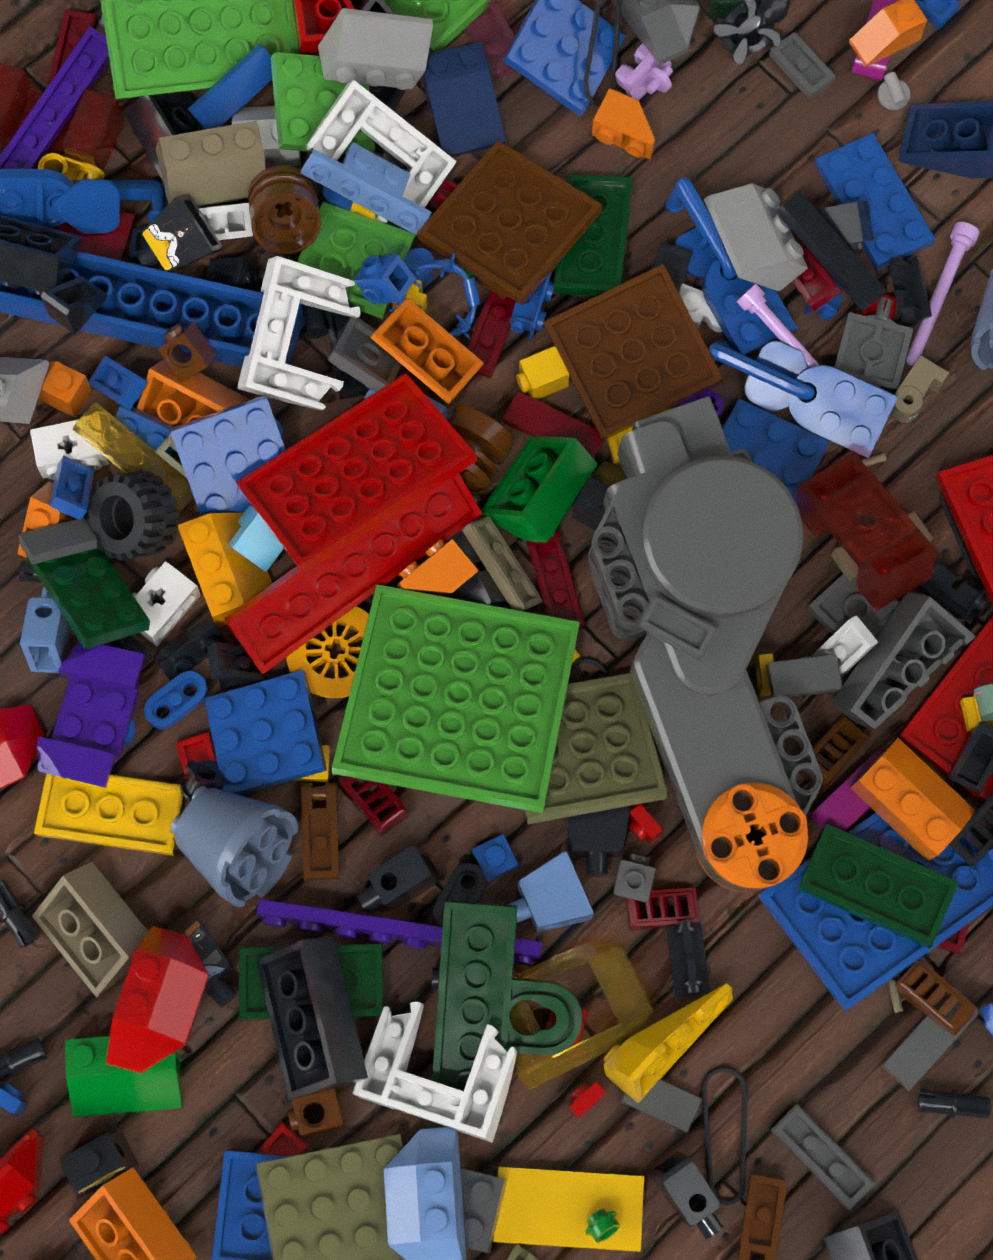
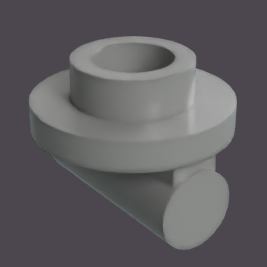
M895 72L886 74L884 76L885 81L878 90V100L887 109H901L909 101L910 89L906 83L898 79Z

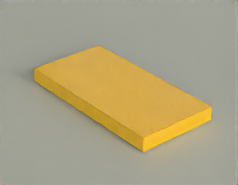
M46 774L34 834L36 836L174 856L176 842L175 835L171 833L170 827L173 820L182 814L185 797L181 793L180 785L110 775L107 787L104 788Z
M498 1167V1178L506 1179L507 1183L494 1233V1242L641 1252L644 1176ZM600 1209H605L607 1213L615 1211L617 1213L615 1218L620 1224V1228L616 1233L600 1243H596L592 1236L586 1235L585 1230L589 1226L587 1219L593 1213Z

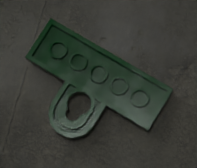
M445 900L432 1074V1081L464 1091L487 1024L493 1026L499 1032L494 1039L507 1052L511 1047H514L518 1051L517 1053L558 1054L569 1048L580 1033L582 1009L577 997L569 988L554 981L513 978L517 905ZM529 999L536 1001L543 1008L554 1011L557 1021L550 1029H541L534 1034L524 1033L514 1027L511 1022L510 1012L516 1003ZM503 1111L498 1125H502Z

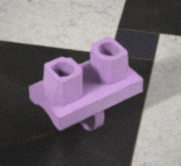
M643 43L634 55L635 62L639 65L633 69L625 64L615 73L617 84L626 90L627 96L636 100H640L647 92L653 94L656 89L661 92H667L672 87L671 80L669 79V75L673 72L671 61L659 65Z

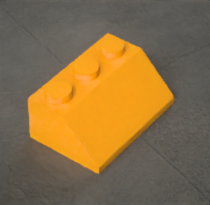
M244 512L209 513L177 525L209 611L218 628L227 625L224 620L225 617L272 584L268 570L265 572L228 544L241 527L237 521Z

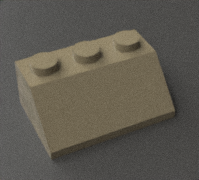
M257 121L161 137L156 145L168 204L177 196L190 194L197 207L248 198V189L252 180L261 171L265 170V156Z
M93 862L63 875L32 915L33 919L96 998L128 974L135 950L149 932Z

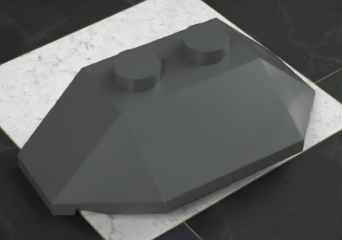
M611 0L616 7L617 0ZM621 0V15L659 65L688 53L690 40L700 13V5L696 0Z

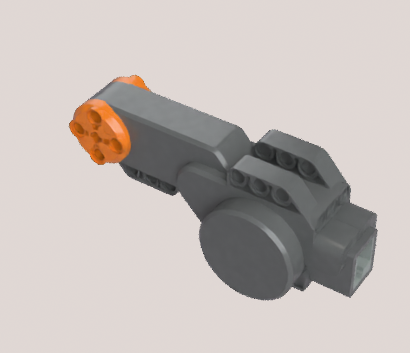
M708 396L639 420L634 423L632 431L621 438L617 455L626 479L610 486L606 491L603 502L606 513L593 535L587 557V566L613 634L625 641L646 635L631 664L630 673L692 838L697 861L705 873L722 887L737 892H754L784 881L801 864L808 844L806 814L823 780L821 770L794 702L785 696H776L758 702L746 670L782 592L799 562L803 544V527L798 507L785 485L770 471L752 462L746 450L740 449L731 452L711 398ZM613 583H619L622 586H616ZM654 594L718 628L701 661L636 627ZM624 615H631L635 620L628 619ZM780 705L784 707L787 711V720L781 723L773 720L770 716L771 706ZM792 738L799 743L800 751L797 756H790L783 750L784 739ZM799 771L807 772L812 777L813 783L810 789H801L796 784L795 778ZM752 834L754 841L748 842L746 836Z

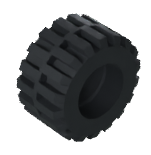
M136 471L104 477L103 481L97 482L95 485L96 491H91L89 496L91 503L88 504L87 512L89 513V519L86 520L97 538V547L101 551H106L107 556L111 558L117 557L118 560H128L156 555V553L166 550V545H170L174 540L172 534L177 533L178 526L175 524V521L179 519V511H175L177 501L175 497L170 495L171 488L169 485H163V479L160 476H153V473L148 471ZM131 509H132V511H133L134 522H133L132 516H131Z

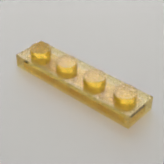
M97 402L73 426L72 430L124 473L148 471L152 472L153 476H160L163 479V485H169L171 488L170 495L176 498L175 511H179V514L194 498L188 479L155 453L151 447Z

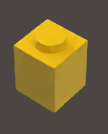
M554 346L520 360L519 373L516 374V379L523 393L528 391L530 397L538 400L569 387L570 374Z

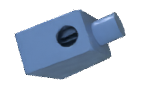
M45 587L42 589L41 598H30L28 600L20 645L31 672L59 673L58 670L62 662L67 659L70 625Z
M567 851L518 882V890L522 898L507 904L518 906L516 924L531 918L537 932L591 920L594 914Z

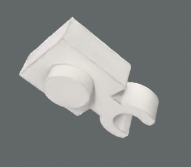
M682 284L679 295L696 327H699L702 320L707 322L711 330L722 332L721 327L704 299L703 291Z

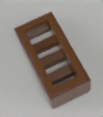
M844 715L812 748L823 778L820 791L826 789L870 738L869 735ZM839 731L844 733L854 742V745H850L837 733ZM829 742H833L837 747H839L843 752H845V754L843 755L842 753H840L831 744H829ZM821 751L836 764L833 765L820 754ZM804 771L798 772L810 783H813L810 774Z
M917 960L896 984L900 996L954 1037L978 1011L974 1004L920 960ZM934 986L936 990L931 994V996L927 1000H925L923 997ZM945 996H947L948 1000L938 1010H936L935 1007L938 1005V1003ZM957 1004L961 1006L950 1020L946 1018L948 1013Z

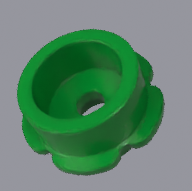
M600 1209L593 1213L587 1219L589 1226L585 1230L586 1235L592 1236L596 1243L611 1237L620 1228V1224L615 1218L617 1213L615 1211L607 1213L605 1209Z

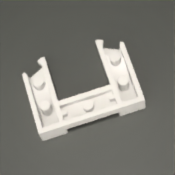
M352 80L345 86L305 146L307 150L311 148L316 149L337 161L358 130H361L408 167L406 171L411 174L403 197L425 208L457 162L355 80ZM379 215L376 217V220L386 223L388 221Z
M279 256L268 259L261 292H264L250 353L244 357L237 389L261 396L266 395L268 398L320 411L324 410L326 406L319 402L330 387L336 392L340 391L344 381L285 364L299 303L353 318L360 317V308L349 307L346 287L354 286V281Z
M411 1002V1013L392 1016L391 1008L384 1007L364 1061L368 1078L356 1083L353 1094L361 1099L391 1109H397L456 1129L459 1132L493 1142L509 1090L518 1051L511 1047L507 1052L494 1039L499 1032L493 1026L487 1024L464 1091L406 1073L424 1005L419 1002Z

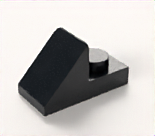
M215 642L207 646L211 679L219 680L221 689L245 687L273 679L272 668L262 675L242 645Z

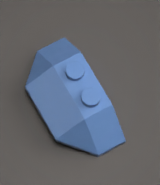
M450 1127L420 1129L384 1168L388 1245L405 1260H466L458 1131Z

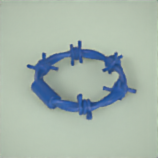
M452 254L451 260L447 258L418 265L415 268H412L406 262L405 264L416 277L413 283L418 288L421 285L416 280L428 268H441V278H443L444 271L454 272L463 277L462 283L468 307L471 306V309L464 320L458 314L456 315L461 322L456 325L457 328L450 332L453 337L464 334L470 340L471 336L467 332L471 329L470 326L475 317L476 307L478 304H481L475 278H470L460 266L454 263L456 254ZM405 295L402 298V300L398 302V307L406 300ZM398 307L389 309V311L394 312Z

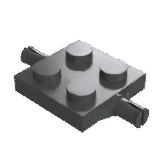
M882 297L879 298L875 315L862 316L851 312L848 313L834 367L895 394L899 388L914 328L898 325L891 319H888L893 301L888 299L883 310L886 298Z

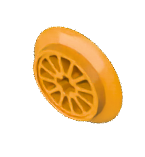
M357 606L331 624L333 626L332 637H329L325 630L320 633L325 641L322 642L312 638L286 657L291 673L300 670L306 673L311 693L325 698H344L350 695L355 672H352L346 662L357 665L358 658L351 654H360L361 647L351 646L363 640L369 613ZM338 625L346 626L341 636H337ZM353 629L358 633L346 640L350 630ZM311 643L320 649L307 650V647ZM335 644H340L341 650L345 653L338 654L337 659H332L327 649H333ZM321 656L312 663L307 661V657ZM326 663L321 674H318L314 671L316 668ZM334 666L335 678H326L329 670ZM339 666H343L349 676L339 678Z

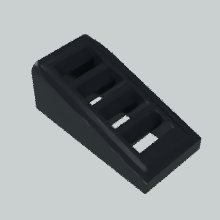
M993 795L975 812L959 834L948 844L972 868L993 848V835L978 822L983 817L993 826V816L988 812L991 807L993 808ZM972 827L988 840L985 845L969 832ZM963 836L979 850L975 856L959 842Z

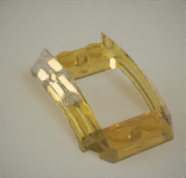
M586 942L513 977L549 980L583 963L589 962L619 1023L555 1055L517 1053L515 1066L519 1073L516 1075L529 1091L610 1051L616 1044L621 1046L629 1037L637 1034L644 1023L647 1022L654 1009L622 945ZM521 1000L516 1003L510 1012L511 1022L514 1027L524 1033L534 1034L540 1031L527 1001Z

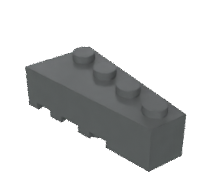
M908 591L875 638L878 643L861 658L831 704L854 723L875 730L907 700L906 696L916 687L921 688L930 679L928 676L938 666L948 663L955 656L954 652L962 644H968L976 636L930 596Z

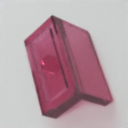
M492 0L487 2V15L474 20L465 28V32L472 44L482 42L491 78L495 82L517 71L502 61L515 36L497 4Z

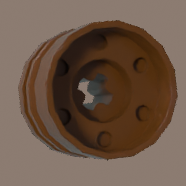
M289 165L273 166L261 171L252 180L248 189L249 213L254 237L266 250L277 254H294L306 249L316 240L321 229V216L315 186L310 178L300 173V169Z
M459 405L453 408L447 421L471 447L478 459L477 462L459 474L469 491L485 493L490 486V479L495 478L497 474V468L494 463H504L514 446L515 440L508 430L491 417L470 407Z

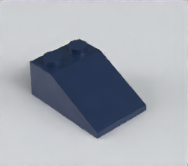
M482 42L429 53L426 71L422 75L421 81L440 149L450 157L491 148L497 140L506 145L491 74Z
M993 101L911 104L898 158L899 161L967 178H993Z

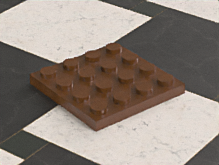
M497 140L417 234L420 241L450 260L452 254L455 253L454 262L523 306L600 215L602 204Z
M664 264L543 322L602 441L632 427L639 420L659 414L723 383V377Z

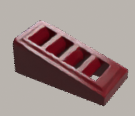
M346 776L339 782L381 837L409 817V811L387 784L368 780L354 790L351 785L359 780L358 778ZM375 784L379 789L363 800L360 795ZM384 795L386 800L371 810L369 805ZM392 805L394 810L379 820L377 815Z
M696 887L651 890L649 900L645 902L647 919H641L639 902L642 901L625 897L630 931L674 926L682 921H692V924L700 923ZM681 897H687L689 916H682ZM666 899H673L675 917H668ZM659 900L661 918L654 917L652 901Z

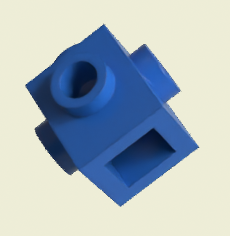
M398 254L374 255L363 262L362 269L354 281L360 287L367 300L372 304L400 302L416 277Z

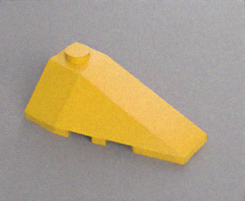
M726 983L629 1037L621 1046L618 1044L613 1046L604 1058L606 1062L604 1064L606 1077L638 1104L733 1000L732 987Z

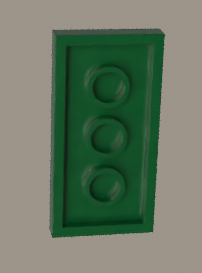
M568 174L567 183L602 204V212L557 264L554 291L555 294L598 296L622 284L633 177Z
M98 547L32 564L27 557V561L85 649L149 630L150 619L105 553Z
M826 824L797 890L931 949L959 882Z
M382 944L336 945L353 1018L380 1017L383 1011ZM285 947L239 948L240 1021H270L256 960Z

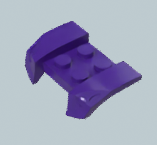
M77 644L71 650L69 658L62 662L58 670L61 678L69 679L52 738L38 737V771L106 788L113 763H116L117 759H121L140 694L137 691L139 687L138 679L145 655L102 644L85 649L82 644Z

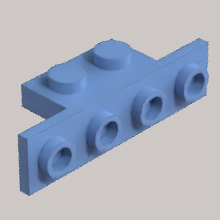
M353 142L347 150L343 163L313 149L300 171L301 174L315 182L322 184L417 235V232L430 217L431 211L403 197L411 173Z

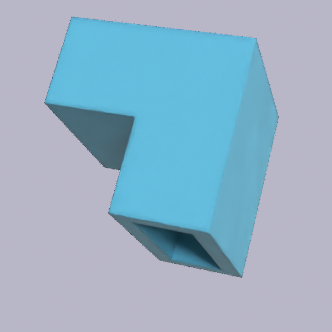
M249 505L237 521L241 527L228 544L266 572L284 548L264 523L259 513Z

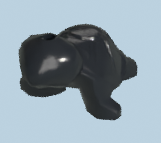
M743 0V3L730 11L723 22L714 25L713 31L715 35L721 38L724 47L732 53L733 60L737 64H743L748 55L762 50L771 41L774 47L780 46V34L772 23H779L786 17L791 3L790 0H759V3L755 0Z

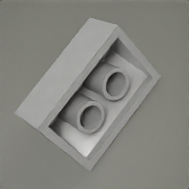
M342 8L318 45L324 80H333L340 83H349L355 80L357 83L368 84L369 86L396 87L401 90L413 89L426 71L433 29L432 19Z
M752 183L709 195L704 199L738 278L780 292L808 268L802 256L804 254L802 247L795 241L791 228L776 212L780 208V199L772 189L763 188Z
M0 357V422L30 424L50 364L47 360Z

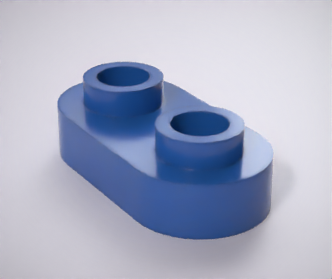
M194 671L182 672L146 701L144 713L148 722L157 729H168L177 724L205 701L204 698L207 697L208 687L204 678ZM190 686L197 688L193 696L185 695V690ZM161 708H168L169 714L166 717L161 718L157 716Z

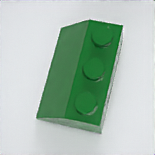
M531 436L482 508V517L489 516L494 524L524 541L547 543L555 534L556 528L565 514L572 508L574 500L586 485L598 464L576 438Z
M110 1036L65 1040L66 1079L73 1117L183 1109L180 1049L166 1059L151 1066L143 1074L106 1064Z

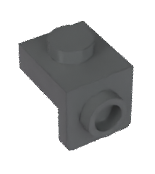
M630 853L629 859L621 857L614 888L615 895L642 902L649 900L656 865L649 864L650 857Z

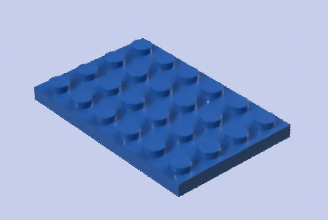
M877 813L848 832L851 835L959 882L931 949L797 890L811 858L800 865L787 879L760 893L758 898L844 1012H847L993 907V862L988 853L972 868L947 845L937 857L927 861ZM964 836L959 840L974 856L979 851Z

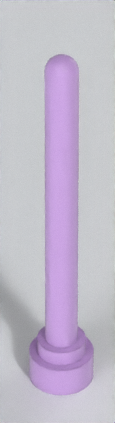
M957 222L951 232L950 238L953 247L929 302L932 316L921 321L906 357V362L911 366H914L923 353L964 252L975 245L980 234L979 230L969 223Z
M757 284L736 301L744 311L748 309L751 314L755 312L781 342L800 350L803 353L808 368L819 365L765 304L767 301L763 297L765 293Z

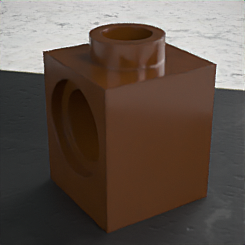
M194 321L184 327L177 324L164 333L163 336L166 339L158 348L181 382L207 368L217 354ZM180 345L187 346L191 353L183 351Z
M334 1088L292 1099L294 1108L288 1110L292 1131L299 1130L302 1138L345 1127L337 1091ZM318 1104L324 1107L325 1116L321 1122L310 1124L306 1121L305 1113L311 1105Z

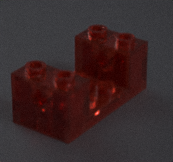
M0 63V147L5 149L43 93L31 88L25 70ZM85 89L78 108L45 155L50 153L60 154L79 162L92 164L104 171L124 124L117 100L114 97Z
M855 452L798 485L796 505L801 520L815 537L829 530L858 566L857 589L875 611H878L932 578L937 550ZM861 516H871L875 519L876 523L865 527L860 525L857 519Z

